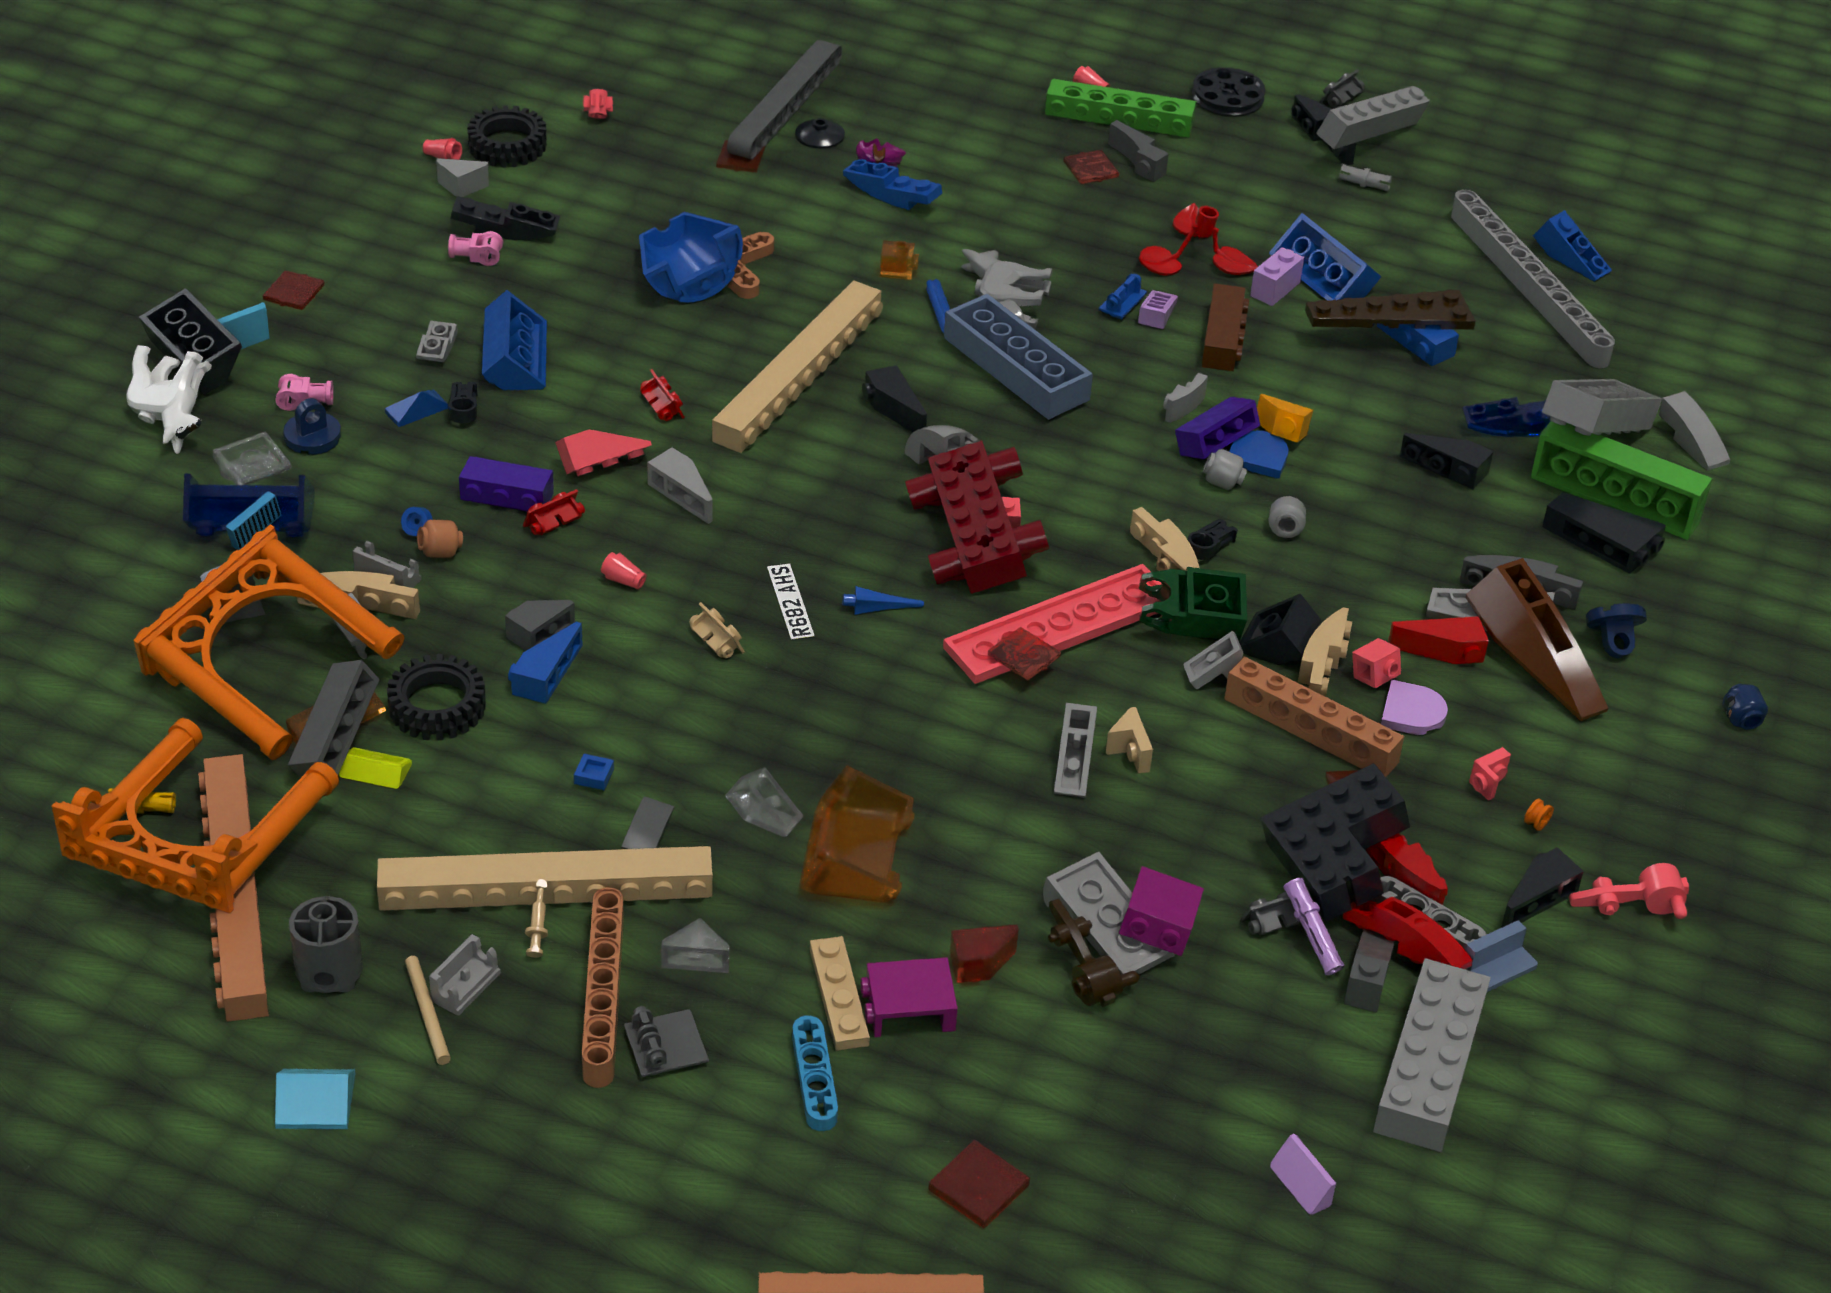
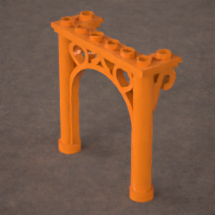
M270 524L263 531L255 533L250 542L243 548L234 551L218 569L210 571L204 581L195 588L189 589L183 598L172 608L165 609L159 619L149 627L143 628L133 641L141 672L145 676L148 674L153 676L156 672H159L172 686L176 687L183 683L259 745L263 754L271 760H275L288 750L292 743V735L217 674L211 663V650L214 639L222 625L234 613L252 602L267 597L294 596L303 598L318 606L383 659H389L399 651L404 643L405 636L395 627H388L278 540L275 527ZM253 574L258 580L261 577L264 580L269 577L267 584L258 586L249 585L246 583V580ZM238 583L240 590L243 592L240 593L239 590H236L235 592L227 593ZM213 606V609L209 614V623L205 617L200 615L203 614L208 608ZM191 627L204 629L203 639L184 642L180 637ZM201 652L204 667L187 654Z
M180 718L169 728L168 735L110 793L101 796L99 791L82 787L75 793L71 804L64 801L62 803L55 802L52 805V811L62 856L120 875L126 879L149 885L155 889H161L178 895L181 898L193 900L210 908L231 913L234 910L233 895L321 798L329 795L338 786L339 777L329 765L316 762L270 812L245 835L237 838L223 834L216 840L214 845L187 846L167 842L152 835L142 827L137 819V811L142 801L202 742L203 735L200 728L191 720ZM127 813L128 820L119 821ZM117 835L134 836L131 840L126 842H116L114 840H110L112 837Z

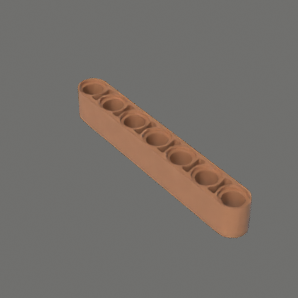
M610 887L598 890L593 896L582 1043V1070L585 1083L595 1088L609 1085L613 1081L615 1072L624 911L622 893Z

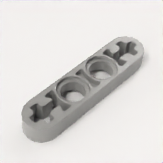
M1390 876L1380 877L1384 894L1372 899L1373 902L1379 904L1392 896L1409 905L1420 906L1422 908L1421 912L1434 921L1443 920L1448 922L1450 927L1444 929L1464 949H1466L1468 943L1486 935L1484 929L1396 878Z

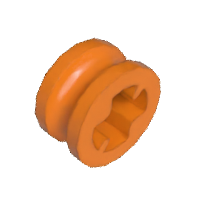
M1536 799L1528 808L1524 822L1528 825L1533 823L1534 828L1540 831L1550 821L1554 807L1551 805L1545 806L1543 800Z

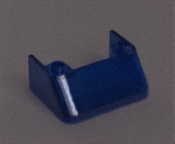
M184 474L183 521L190 529L196 530V535L212 536L214 531H227L226 525L269 491L276 495L281 511V516L271 524L275 527V532H286V536L301 537L304 536L305 531L310 530L315 488L305 475H299V486L200 485L191 474Z

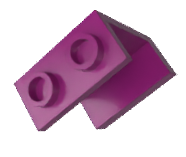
M1142 866L1118 934L1182 956L1194 924L1204 888Z
M948 957L867 963L866 977L861 978L860 985L862 998H868L869 1003H865L866 1024H872L874 1037H881L882 1019L938 1014L942 1032L956 1031L958 1008Z

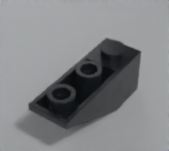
M1405 433L1399 457L1470 489H1474L1489 474L1494 451L1469 440Z

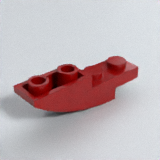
M1398 833L1366 849L1368 855L1385 876L1396 878L1443 905L1445 896L1448 893L1446 881L1443 877L1439 876L1434 868L1432 858L1424 852L1420 843L1408 845L1405 836Z
M1392 896L1379 904L1370 900L1357 906L1353 902L1351 903L1352 910L1343 915V919L1355 923L1360 929L1372 930L1382 934L1388 940L1399 941L1397 953L1408 957L1414 963L1423 964L1426 958L1465 970L1472 966L1473 959L1449 932L1420 910Z

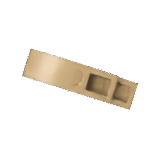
M1143 507L1133 510L1130 533L1148 548L1153 555L1158 557L1156 567L1158 571L1168 569L1186 571L1187 567L1199 568L1192 546L1170 519L1158 522Z
M361 571L321 573L346 594L352 593L365 609L416 619L420 613L418 589L395 585L393 575ZM297 597L298 604L319 608L312 602Z
M1343 607L1324 620L1309 639L1303 653L1298 683L1308 684L1309 689L1323 696L1327 694L1329 678L1324 677V675L1330 676L1331 668L1338 669L1339 658H1346L1349 641L1343 640V638H1350L1353 622L1347 620L1349 608Z

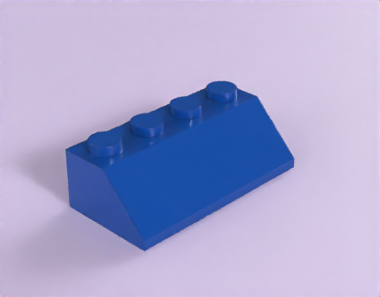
M1303 213L1299 215L1269 252L1270 255H1273L1283 247L1303 256L1301 280L1327 301L1344 298H1364L1382 277Z
M506 290L485 308L482 375L489 383L495 384L502 390H542L545 388L547 320Z

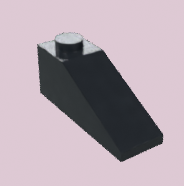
M897 365L866 371L862 392L864 398L870 401L876 411L912 432L926 427L927 413Z
M1558 847L1547 853L1537 855L1510 898L1501 927L1517 920L1522 923L1568 899L1571 893L1579 891L1584 871Z

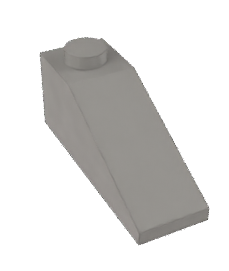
M671 447L647 462L649 486L706 523L712 522L713 499L692 459Z
M1066 703L1054 794L1082 798L1086 796L1096 724V706Z

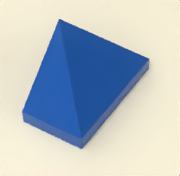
M427 390L386 407L385 413L398 427L446 410L448 409V404L435 390Z

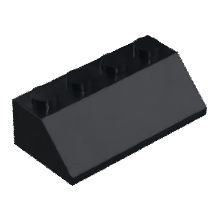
M186 288L139 317L150 341L165 356L180 361L177 367L178 370L185 359L187 351L200 354L203 357L202 362L208 361L212 365L210 371L206 372L198 388L203 395L228 381L242 345Z

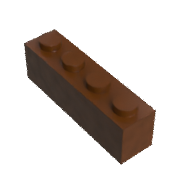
M1214 283L1202 367L1234 371L1235 361H1241L1249 298H1244L1246 287Z

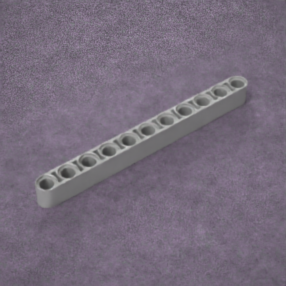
M1471 190L1457 191L1451 214L1452 219L1587 364L1595 368L1608 367L1615 343L1610 333L1475 192Z

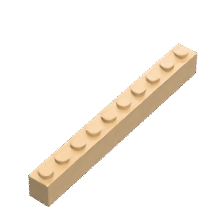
M853 280L712 420V442L742 453L749 445H752L756 438L769 428L771 422L778 415H782L786 407L792 401L797 400L800 393L807 386L809 387L814 379L821 372H824L827 366L835 358H838L848 345L853 343L855 337L861 331L866 330L868 324L875 317L881 314L883 309L881 290Z
M711 846L378 859L377 872L379 911L533 905L537 901L538 889L536 888V883L539 879H544L547 882V888L543 893L544 904L593 902L594 894L598 890L607 887L619 890L623 895V901L712 897L713 882Z

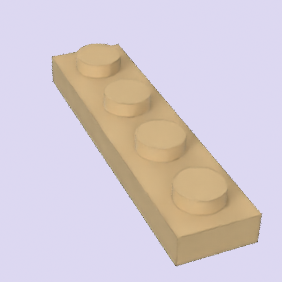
M843 936L810 940L809 950L835 1051L869 1046L870 1036Z

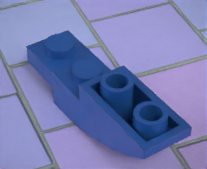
M858 159L843 170V175L867 194L907 210L917 203L929 205L942 194L941 184L932 183L929 180H916L908 176H899L898 167L889 166L886 163L867 162L865 159Z

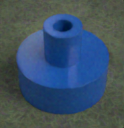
M410 507L404 511L401 525L408 535L417 536L418 529L423 527L426 521L433 520L431 513L424 507Z

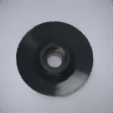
M817 118L799 124L796 128L795 136L805 146L826 149L839 145L845 138V131L841 125L834 121Z

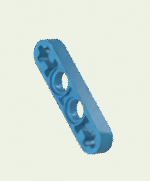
M802 1016L793 1023L792 1041L807 1124L812 1129L827 1131L835 1127L837 1123L838 1103L822 1021L814 1016ZM805 1031H810L812 1042H807ZM808 1055H817L822 1060L818 1063L810 1064L803 1059ZM819 1081L824 1083L826 1088L815 1091L810 1089L808 1085ZM823 1103L825 1116H820V1113L817 1111L818 1104Z

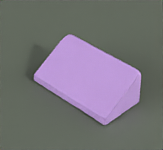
M1295 1134L1290 1135L1273 1158L1270 1167L1305 1211L1313 1215L1331 1206L1336 1182Z

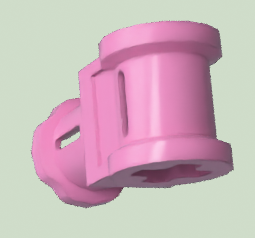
M492 231L483 234L473 233L471 238H460L450 234L448 255L450 258L469 256L470 262L493 266L499 261V251L502 249L503 239L499 234Z
M285 374L279 379L278 388L280 391L276 394L275 402L283 410L293 411L302 401L310 398L316 399L320 403L333 405V381L310 383V377H299L294 374Z

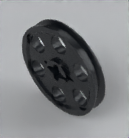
M1222 67L1209 69L1197 75L1193 82L1192 96L1199 106L1210 112L1227 116H1239L1258 110L1264 103L1266 90L1264 83L1257 76L1241 69Z

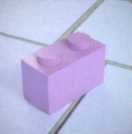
M1283 247L1254 270L1250 296L1271 306L1276 304L1300 284L1304 257Z

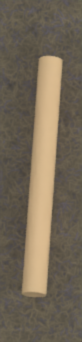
M409 956L405 959V965L437 1063L445 1065L450 1062L451 1058L418 958L416 956Z

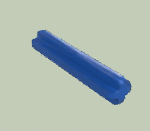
M938 279L928 280L926 282V290L941 331L944 333L945 312L951 309Z

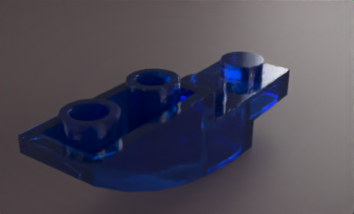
M1513 397L1462 407L1469 429L1495 436H1540L1550 423V416L1542 413L1546 400L1520 405L1518 398Z

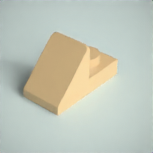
M1131 707L1108 732L1106 754L1127 752L1128 760L1134 762L1139 774L1150 772L1153 748L1136 707Z

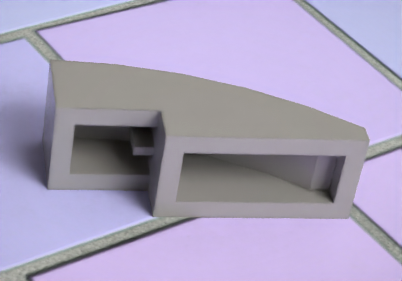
M1686 391L1663 398L1659 416L1675 430L1673 438L1675 442L1707 471L1730 463L1729 455L1716 429L1707 415Z

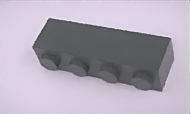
M362 660L332 664L288 763V766L300 778L316 762L329 765L335 770L337 775L339 774L379 682V678Z

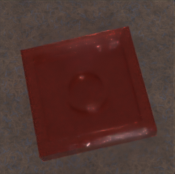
M974 1140L929 1181L928 1190L976 1224L985 1228L1029 1186L1030 1177Z

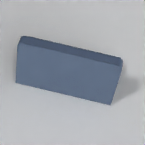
M1519 920L1466 945L1465 951L1473 959L1472 966L1466 970L1491 977L1487 992L1537 968L1538 962L1522 947L1527 928Z

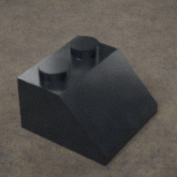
M1301 594L1260 610L1254 614L1239 642L1243 654L1277 665H1283L1290 661L1297 662L1302 659L1306 645L1318 628L1321 619Z

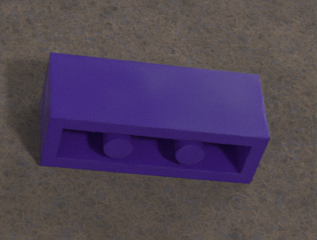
M1229 397L1175 429L1180 455L1206 459L1211 452L1215 453L1217 450L1226 447L1259 427L1260 420L1256 402L1252 399Z
M469 456L459 476L460 500L528 511L531 506L537 503L544 504L551 500L554 493L553 470Z

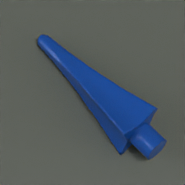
M855 586V594H843L842 597L843 606H854V615L880 610L924 606V601L892 596Z

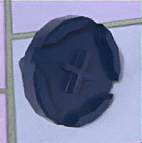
M313 398L306 399L297 406L295 417L289 419L284 425V441L287 447L298 453H301V450L308 451V454L312 455L324 453L336 447L339 443L341 426L336 418L326 414L325 408L319 401Z
M1614 604L1611 606V610L1603 611V607L1600 606L1591 609L1586 614L1587 626L1592 629L1601 630L1604 650L1614 658H1623L1633 651L1635 647L1634 626L1647 621L1646 609L1639 604ZM1615 635L1623 640V650L1617 648L1614 644Z

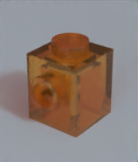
M884 240L881 253L880 277L911 280L913 270H918L919 254H914L915 243Z

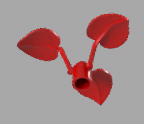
M1195 203L1181 210L1173 220L1175 230L1183 235H1187L1175 254L1172 255L1169 250L1163 247L1149 246L1140 252L1138 258L1145 268L1156 274L1174 275L1182 268V264L1176 259L1180 257L1193 236L1208 238L1213 235V251L1216 255L1213 256L1212 261L1218 269L1231 275H1243L1254 272L1259 267L1248 256L1233 247L1224 246L1219 249L1217 237L1219 229L1215 227L1219 212L1211 206H1201L1198 209Z

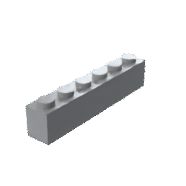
M1411 86L1338 107L1329 111L1316 134L1333 149L1417 124L1430 100L1421 89Z

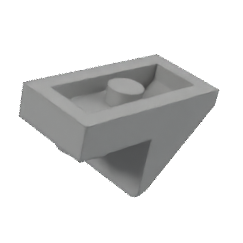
M1231 631L1183 664L1190 683L1196 689H1199L1221 673L1228 679V673L1242 660L1243 650L1236 634Z

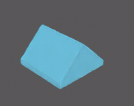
M264 302L217 319L241 343V349L270 339L267 310Z
M283 1069L276 1073V1129H348L355 1070Z

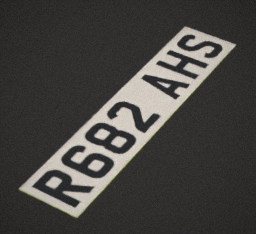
M791 565L767 566L790 638L813 637L814 633Z

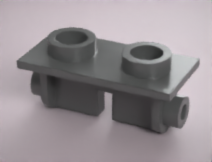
M1359 69L1351 74L1346 72L1339 78L1337 83L1331 82L1323 90L1325 95L1319 103L1322 104L1327 100L1332 108H1338L1364 91L1365 85L1363 81L1356 77Z
M1286 892L1281 893L1277 896V899L1267 902L1266 898L1250 903L1248 905L1249 909L1240 918L1241 922L1250 919L1248 923L1250 932L1259 936L1281 929L1282 926L1278 917L1282 918L1285 927L1301 923L1294 916L1295 909Z

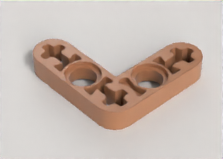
M758 232L742 238V252L744 253H742L741 260H738L734 270L737 274L727 284L741 298L751 299L759 294V278L744 264L766 257L774 252V237L770 233Z

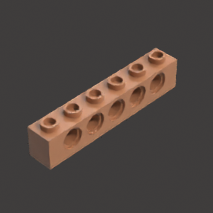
M1244 657L1228 673L1224 700L1361 769L1374 763L1383 775L1387 777L1399 763L1404 741L1403 735L1247 657Z

